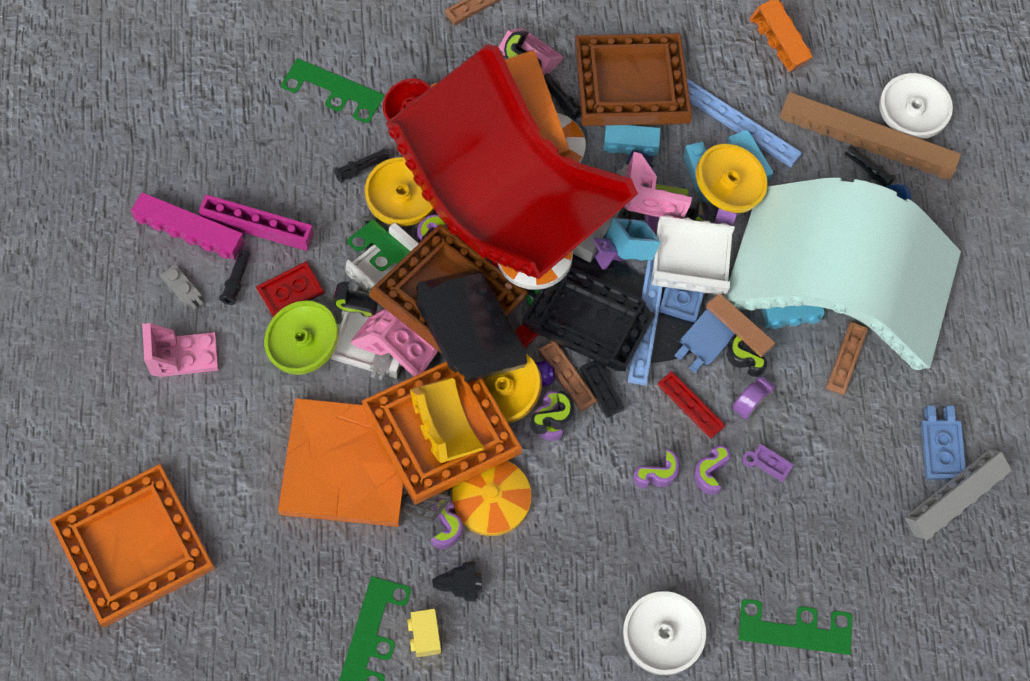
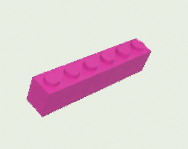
M141 192L131 209L136 222L148 224L157 231H165L174 238H182L188 244L199 245L205 251L216 252L225 259L235 260L245 242L243 234L143 192Z
M205 195L199 209L201 217L233 230L305 251L309 250L314 237L313 226L210 195Z

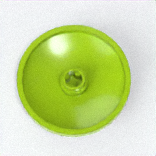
M314 301L292 303L280 310L270 321L264 338L266 354L269 360L285 373L302 375L313 372L323 366L334 354L339 341V325L330 310L320 303Z

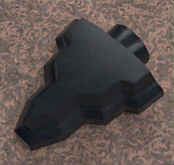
M474 561L464 562L461 567L454 568L451 573L441 574L432 579L433 588L442 592H452L455 597H463L465 601L476 602V590L482 589L481 573H476Z

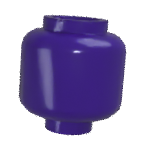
M548 361L535 362L541 373L542 387L550 386L552 381L555 380L554 366L550 365Z

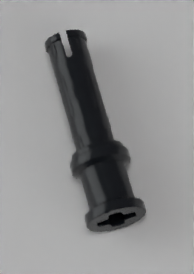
M545 74L544 78L548 90L558 100L560 108L569 114L570 119L576 120L579 118L581 111L580 107L574 102V98L568 96L552 79L550 74Z
M852 145L845 151V156L870 174L871 179H876L883 187L891 185L895 180V175H890L886 172L882 165L877 166Z
M383 148L356 162L349 161L345 166L334 168L335 176L340 183H343L347 178L358 176L360 171L388 160L389 155L386 149Z
M243 249L239 250L230 278L224 283L225 289L223 294L219 296V300L224 304L235 305L237 292L241 290L240 281L251 256V253L247 250H244V252Z

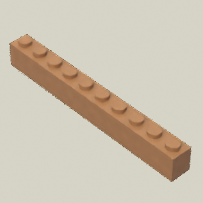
M791 92L788 93L779 117L785 122L794 123L804 129H810L821 135L835 138L837 141H843L852 144L854 147L866 149L873 154H879L890 160L899 161L906 166L918 168L923 172L935 174L942 179H951L961 153Z

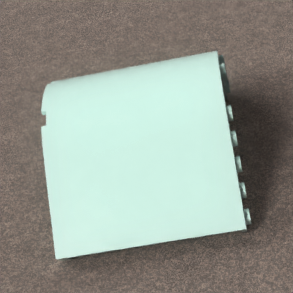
M821 178L768 186L762 201L751 211L730 276V288L724 297L739 311L806 305L831 309L840 314L844 313L870 327L912 369L921 370L931 367L961 251L918 205L909 199L903 200L896 196L897 192L886 187L854 179V182L842 181L841 178Z

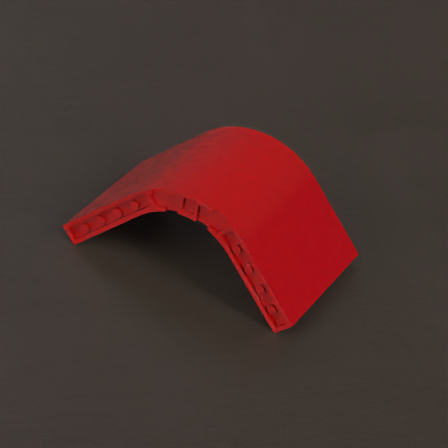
M486 44L386 123L389 135L397 144L398 152L406 160V167L414 175V182L422 190V197L431 204L437 214L447 224L451 234L457 235L483 259L487 258L494 263L514 269L516 272H522L529 277L532 276L540 279L638 195L631 178L578 163L568 156L564 158L557 153L559 149L548 138L546 140L542 138L538 133L540 128L532 118L499 47Z

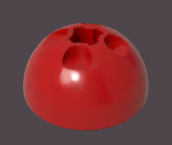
M415 78L405 79L396 83L384 97V116L389 121L431 87L426 82Z

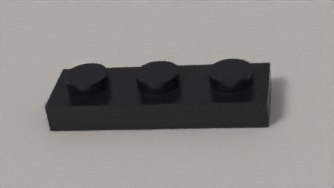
M592 361L581 366L580 370L605 417L608 418L624 411V406L601 364Z

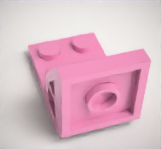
M634 152L625 177L632 179L638 195L624 207L628 211L659 218L665 215L679 219L684 218L691 205L692 197L655 189L656 174L643 155Z
M386 309L376 312V315L373 317H368L350 341L355 347L378 355L390 353L413 377L424 372L438 352V350Z
M152 323L142 324L144 361L151 375L164 377L218 371L215 332L176 336L174 330Z

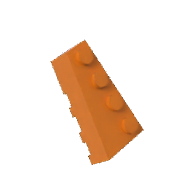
M769 0L760 5L749 18L752 24L755 22L759 26L758 32L761 35L765 34L768 38V45L773 49L776 48L778 58L789 72L808 63L813 57L810 48L805 45L801 33L796 30L792 18L787 15L783 3L779 0Z

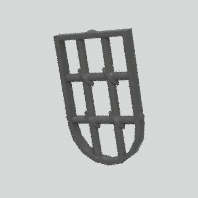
M408 493L402 500L401 508L409 516L433 522L451 501V497L439 493L432 500H425L429 504L424 508L418 506V504L407 503L406 501L410 498ZM438 497L446 499L443 503L437 502ZM433 504L440 505L437 511L431 510L430 507ZM404 505L409 506L410 509L408 511L405 510ZM414 508L422 510L423 512L421 514L413 513L412 511ZM426 512L434 514L431 518L424 516Z

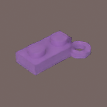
M762 444L758 446L755 452L748 451L742 457V462L745 466L754 467L756 465L782 483L794 466V464ZM751 456L753 462H748L746 458Z

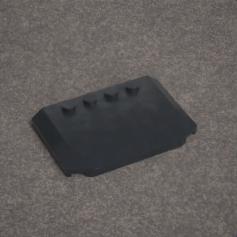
M570 268L567 275L553 286L539 290L525 314L522 324L530 331L616 371L626 372L655 318V313L650 311L642 298L576 268Z
M474 269L418 282L416 286V305L449 368L454 373L458 371L464 376L465 382L469 383L526 366V351L482 272Z

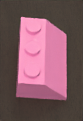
M519 28L507 31L499 46L504 56V47L508 37L514 32L527 30ZM531 33L528 34L521 47L527 52L535 50L537 58L542 63L541 70L543 75L550 74L564 58Z

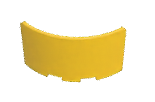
M451 377L410 389L415 413H420L423 425H420L425 440H430L432 444L431 451L440 463L484 450V446L473 433L464 414L454 378Z

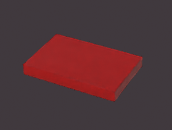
M307 261L256 286L272 317L292 303L311 301L325 294Z

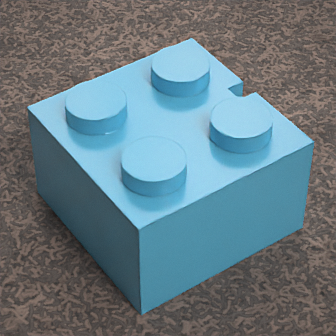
M613 218L605 236L611 240L618 252V256L625 260H653L661 243L645 220L631 219L629 223L628 219Z

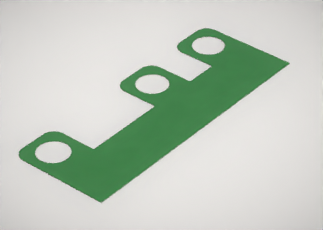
M298 58L281 84L283 89L292 93H296L304 80L329 90L331 94L325 102V106L335 111H341L348 99L359 103L353 113V118L363 123L370 122L385 96L382 93ZM289 79H295L298 85L291 89L286 86V82ZM332 98H340L342 104L339 107H333L330 104ZM367 109L369 117L361 119L358 116V111Z
M373 219L347 239V243L358 252L365 249L371 243L376 245L381 251L370 259V263L379 271H385L393 263L398 264L410 252ZM355 237H361L365 243L363 246L357 247L353 245L352 241ZM378 257H385L387 264L380 267L376 265L375 260Z
M371 576L339 681H367L370 676L378 677L379 681L385 680L383 674L367 670L366 668L370 656L383 660L391 658L395 642L391 639L377 636L386 602L405 606L411 593L410 587ZM398 588L403 589L406 592L405 599L396 601L393 598L394 590ZM380 642H386L390 646V650L386 655H380L377 652L376 648Z
M744 599L741 602L738 639L740 641L851 655L852 615L848 612H832L831 629L825 630L817 628L818 612L815 608L798 607L795 626L761 621L762 603L760 601ZM752 603L757 606L758 612L755 616L746 614L745 606ZM803 611H810L813 614V621L806 624L802 622L800 615ZM843 615L847 618L848 625L845 628H839L835 624L837 616Z

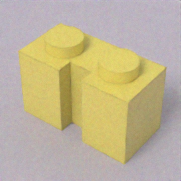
M435 609L410 612L411 619H407L408 630L413 631L414 639H410L411 652L416 651V657L441 654Z

